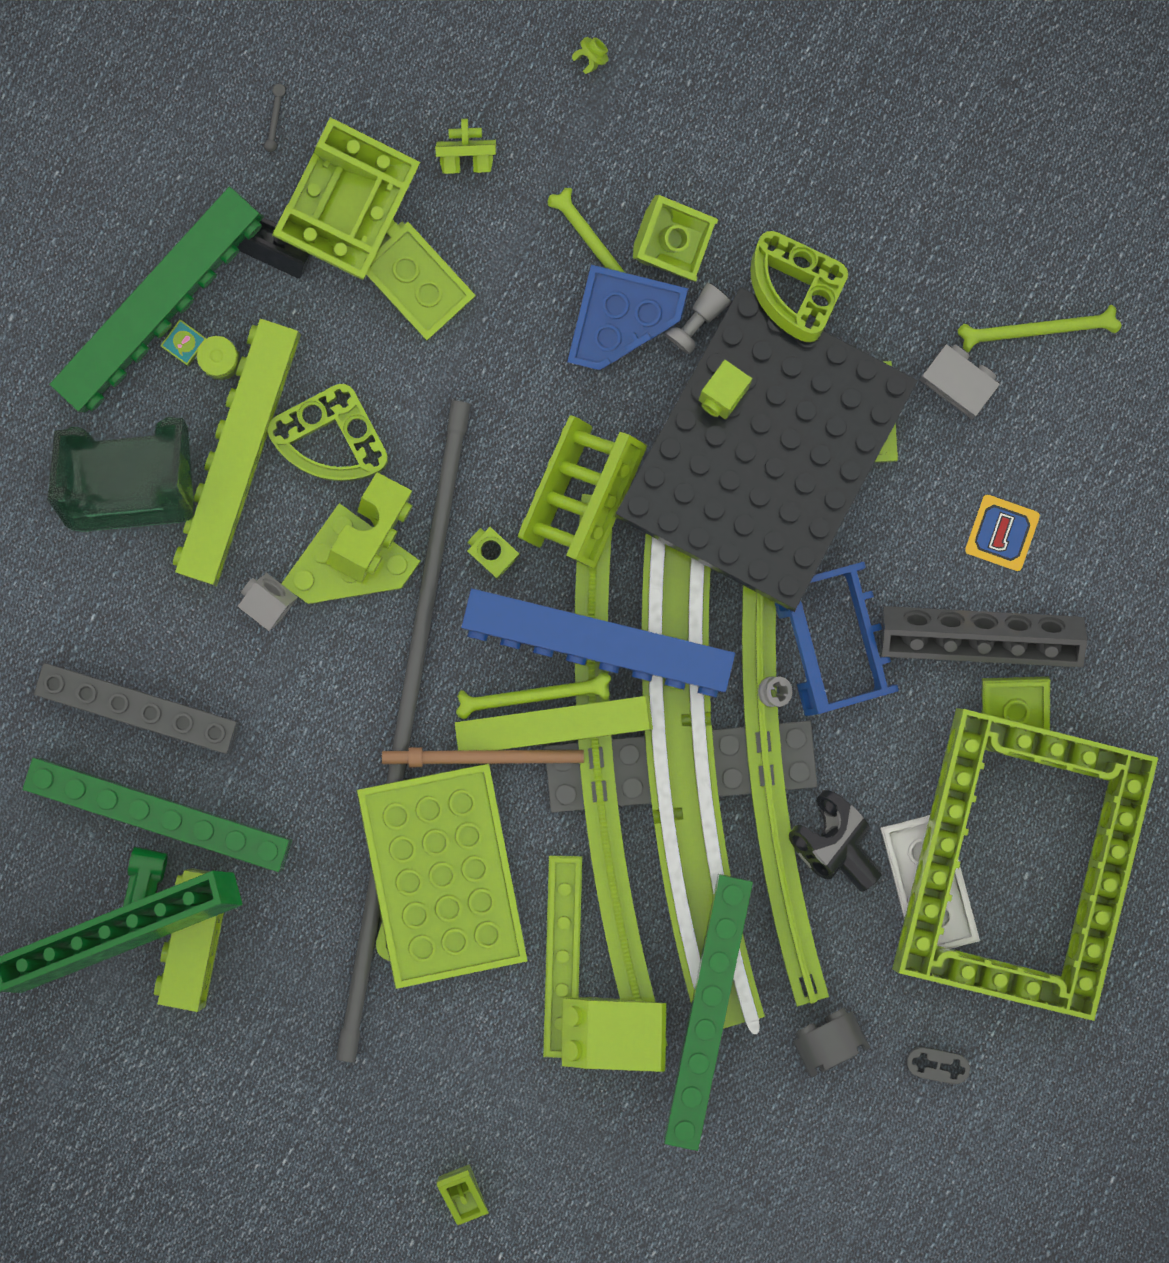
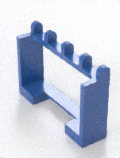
M865 562L815 574L810 583L838 575L845 576L874 679V690L828 703L802 602L800 601L795 612L775 603L779 619L790 617L807 679L805 682L796 684L805 716L825 713L899 691L897 684L887 686L882 664L891 662L890 657L879 656L873 634L875 631L882 630L881 623L871 625L865 599L874 597L873 592L862 593L857 571L866 568Z

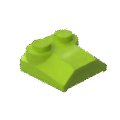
M655 195L645 211L635 239L633 258L643 265L654 266L696 282L698 270L718 219L661 195Z

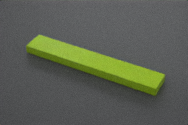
M649 696L460 721L455 722L458 750H505L653 730Z
M549 855L543 1057L562 1058L563 998L579 997L582 856Z

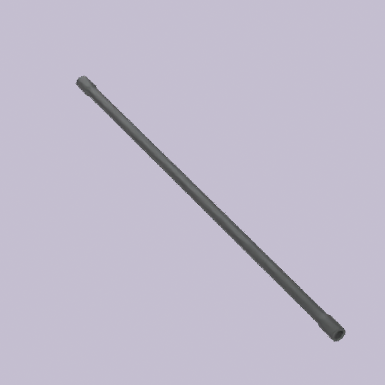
M451 401L445 451L392 751H409L463 438L467 431L471 404L467 402ZM389 764L386 784L404 780L406 764ZM372 868L369 876L344 1024L340 1032L336 1060L355 1063L357 1057L360 1024L380 916Z

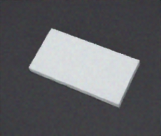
M930 815L880 828L904 919ZM961 867L959 869L956 868L950 894L953 895L952 900L947 902L942 927L945 928L944 933L939 935L937 946L948 949L980 941Z

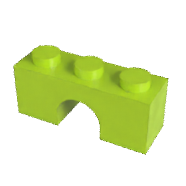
M376 472L361 497L357 511L370 519L374 528L361 531L345 524L330 549L326 564L361 583L367 573L373 575L382 560V557L378 554L383 546L389 549L398 532L394 527L398 520L403 523L405 522L413 507L412 504L408 503L412 490Z

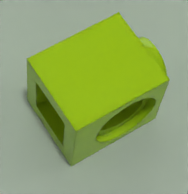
M724 360L702 389L698 401L703 403V409L714 417L720 415L727 419L748 391L753 378L727 360Z
M491 527L486 531L480 528L467 542L471 546L467 552L497 580L520 556ZM489 542H495L501 547L500 556L495 560H487L482 556V548Z

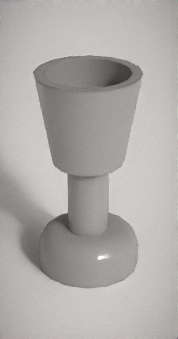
M707 282L692 307L695 313L681 329L673 326L664 334L674 345L690 355L695 349V341L691 338L704 321L710 323L729 307L732 302L719 289Z

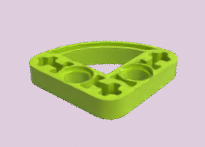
M767 231L760 236L752 255L750 269L752 286L764 311L780 328L793 337L804 342L816 341L820 337L848 278L847 268L841 262L774 231ZM769 245L775 247L774 251H770L767 249ZM785 252L789 253L787 259L783 258ZM802 257L809 262L810 266L807 268L799 267L795 264L793 258ZM768 266L810 285L797 314L782 301L775 291L770 280ZM816 266L820 267L818 273L814 272ZM829 273L835 275L834 280L828 278ZM812 296H823L828 301V305L819 306L815 304ZM809 315L816 317L811 329L805 327Z
M346 384L334 385L275 416L270 420L267 429L269 438L274 446L291 464L317 478L330 481L360 480L373 476L376 472H381L388 464V455L355 391ZM338 391H341L344 395L350 393L351 397L347 400L348 406L343 408L340 404L331 407L330 409L335 414L328 417L327 409L320 400L326 398L327 403L330 404L337 399L336 393ZM309 406H317L321 409L322 418L316 424H308L304 421L303 412ZM297 413L298 421L305 430L299 432L298 427L295 426L288 431L289 437L287 439H284L281 435L275 437L274 432L278 430L277 424L279 422H282L285 426L292 424L295 421L291 418V415ZM356 419L364 421L367 426L365 435L360 438H354L348 433L349 424ZM336 421L359 464L346 467L320 464L299 453L291 444ZM372 436L375 442L369 443L374 453L381 452L382 454L378 458L379 465L376 467L371 463L365 465L364 460L368 455L363 446L358 451L355 448V445L365 443Z

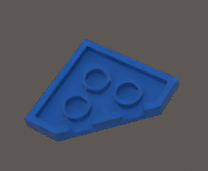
M591 265L567 362L597 370H602L681 322L689 288Z

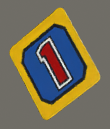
M985 495L965 548L966 553L997 565L1020 571L1029 550L1040 514L1037 511L1000 498Z

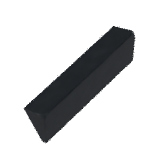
M263 218L259 222L262 224V227L251 239L248 240L245 237L237 246L240 252L296 278H301L312 256L272 236L277 223L267 218Z

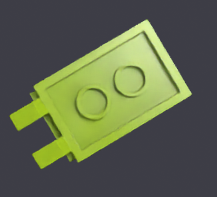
M392 220L386 232L387 235L383 238L366 276L421 336L428 341L476 295L409 222L404 224L402 221L397 225Z

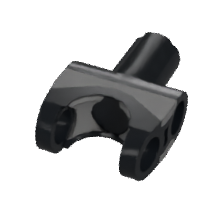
M824 790L816 800L817 805L820 807L819 811L824 819V830L821 836L818 833H813L805 826L796 825L789 832V840L801 859L815 874L830 880L840 869L859 891H865L873 886L882 876L881 869L859 846L870 830L869 824L856 808L835 792Z

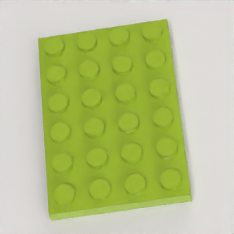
M489 764L356 790L395 988L398 989L527 962Z

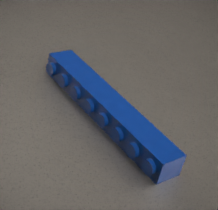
M472 588L461 627L464 630H468L467 637L487 642L488 636L501 638L500 645L519 650L521 644L534 646L533 653L553 657V653L558 652L567 655L566 661L584 666L587 660L600 663L599 669L617 674L619 673V668L633 671L631 676L633 678L651 682L652 676L666 679L664 684L666 686L684 690L685 684L699 687L697 693L716 698L718 692L726 693L735 657V652Z

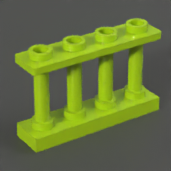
M570 415L562 429L553 455L549 459L547 469L535 492L528 513L522 522L518 538L539 548L542 546L545 538L567 546L569 550L566 556L595 569L615 523V513L631 486L648 445L623 432H619L615 442L590 434L592 431L590 424ZM584 447L609 455L602 473L577 465ZM571 477L596 486L588 504L564 496ZM558 508L583 516L575 535L551 526Z

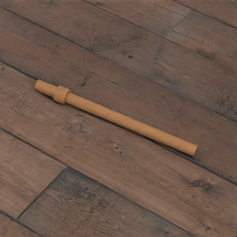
M409 747V751H382V764H409V768L423 767V764L584 763V750L423 751V747Z

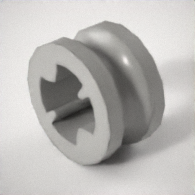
M766 677L759 685L758 696L766 706H785L792 698V686L784 677ZM773 686L779 687V694H776L777 697H772L771 690L775 689Z

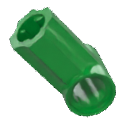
M136 846L133 848L128 866V876L130 878L123 906L157 893L158 885L162 882L168 860L167 853Z

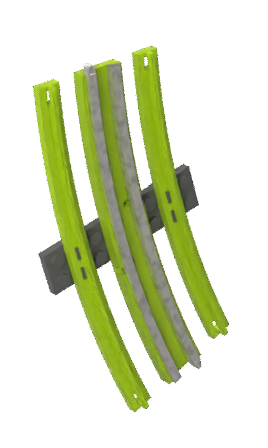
M582 494L581 502L588 504L592 495ZM612 530L595 569L579 562L576 563L575 614L607 622ZM646 533L643 562L641 630L709 646L711 568ZM744 585L742 590V683L745 727L712 730L710 696L697 693L699 688L697 686L685 684L684 690L664 685L665 678L652 676L651 682L642 680L643 696H649L653 730L645 731V737L612 740L611 735L579 739L578 743L545 746V750H584V763H546L551 813L585 810L599 907L620 999L655 1002L631 895L618 806L648 803L652 805L658 855L670 920L686 988L692 1003L718 874L731 876L719 797L742 794L752 795L758 844L767 892L784 965L796 1006L815 1003L818 1000L829 997L807 915L795 850L789 840L791 826L785 791L817 787L811 721L779 724L778 707L764 705L758 696V688L761 681L766 677H776V606L774 601ZM587 660L585 666L575 663V682L595 679L600 672L604 671L599 669L600 663ZM773 686L775 689L771 690L772 697H777V686ZM596 694L576 696V705L605 702ZM742 934L723 1029L746 1022L749 1030L753 1034H758L760 1029L759 1019L765 1017ZM810 974H812L817 993L814 992ZM800 977H803L807 996H804L799 980Z

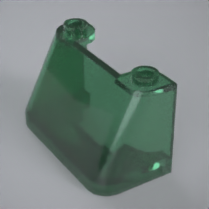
M175 417L164 418L156 423L155 435L103 441H95L85 429L80 427L55 430L47 500L63 524L71 530L86 532L182 523L192 519L194 498L189 430L184 419Z

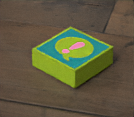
M179 320L160 346L189 367L197 356L198 347L206 338L185 322Z

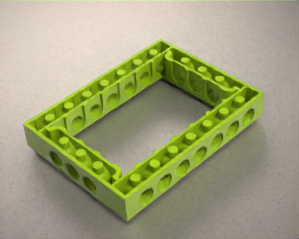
M956 708L892 970L900 974L1095 1021L1158 757ZM985 750L1109 781L1061 976L937 946L939 935H943L945 929L942 927L947 902H951L953 896L950 894L955 870L960 868L961 862L958 861L963 837L964 835L967 836L969 829H966L971 804L972 802L975 803L977 796H974L979 772L980 769L984 770L985 763H982Z

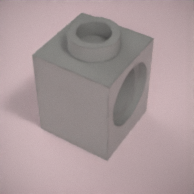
M265 573L258 580L250 579L241 591V594L245 597L238 607L270 631L282 621L298 597L268 573Z

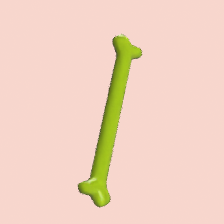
M564 188L559 195H550L548 197V206L559 209L565 215L605 268L625 273L572 204V188Z
M1109 305L1104 313L1094 316L983 329H973L969 325L963 324L958 329V335L964 340L963 349L966 352H970L973 346L979 342L1104 328L1112 333H1117L1122 325L1116 319V308L1113 305Z
M602 671L595 679L480 697H471L461 690L457 695L460 706L456 710V714L462 719H467L472 712L477 710L586 694L599 695L606 701L610 697L608 684L611 681V676Z

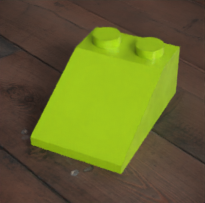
M598 997L563 998L562 1066L604 1070L665 1071L666 1003Z

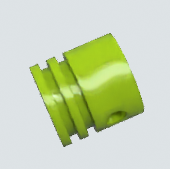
M221 336L208 337L202 341L196 356L201 369L208 376L217 380H225L234 376L241 359L240 353L233 343Z

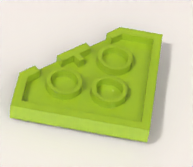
M339 503L281 584L306 603L314 604L402 589L421 561L395 542H392L389 549L383 546L378 554L382 557V560L373 575L367 573L362 583L327 565L330 549L345 524L361 531L373 528Z

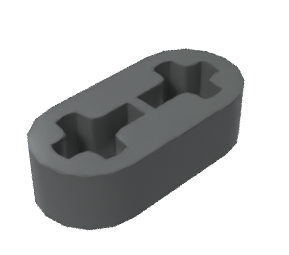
M917 1046L912 1048L906 1057L908 1070L919 1078L949 1084H960L970 1074L969 1062L958 1053ZM921 1053H925L927 1060L936 1063L935 1067L924 1066L922 1071H917L918 1067L912 1063L913 1058H919ZM954 1059H958V1065L963 1067V1072L956 1073L955 1078L950 1077L951 1074L948 1070L940 1069L941 1063L951 1065Z

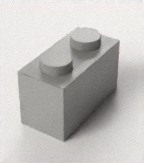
M946 344L919 380L969 418L973 419L1000 384L995 381L997 376L990 369L983 365H980L978 368L968 361L970 355L957 345H953L951 348Z

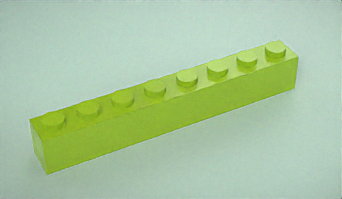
M261 318L258 326L252 325L247 344L251 345L248 356H242L236 372V375L240 376L237 389L231 388L228 394L226 407L230 409L226 421L221 419L218 424L215 438L219 439L216 451H210L204 470L209 472L205 484L199 483L194 502H197L198 505L195 514H189L183 533L188 535L184 547L178 546L174 555L173 565L177 566L175 572L180 575L214 586L218 585L268 436L267 429L270 420L274 418L301 337L299 331Z

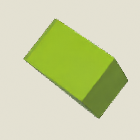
M470 1164L438 1177L436 1182L438 1189L457 1226L488 1214L486 1204Z

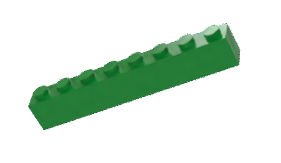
M229 186L49 385L78 412L86 413L88 410L93 412L105 399L102 394L110 386L116 387L126 377L127 372L125 369L132 361L137 363L148 353L150 348L147 345L155 336L158 338L162 337L172 326L170 320L178 311L181 314L185 312L195 300L192 297L193 294L200 287L203 289L208 287L216 278L217 274L214 271L223 262L228 264L235 258L239 252L237 246L245 237L249 240L260 230L262 224L259 222L264 216L235 189Z
M32 758L22 789L276 872L283 871L293 840L42 758Z
M210 871L0 956V992H26L242 906L234 872Z
M718 874L664 1135V1144L695 1151L699 1149L753 885L751 880Z

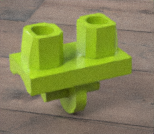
M461 119V128L448 129L449 139L462 138V141L436 142V157H440L443 174L460 173V156H473V172H491L493 155H496V139L469 140V138H482V128H469L468 119Z

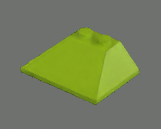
M330 117L272 236L364 280L420 162Z

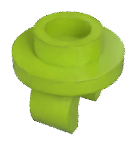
M585 37L580 42L582 49L575 51L572 55L573 61L579 60L583 55L587 56L589 65L583 70L585 74L595 71L598 65H605L609 60L606 54L608 49L598 38L591 39Z

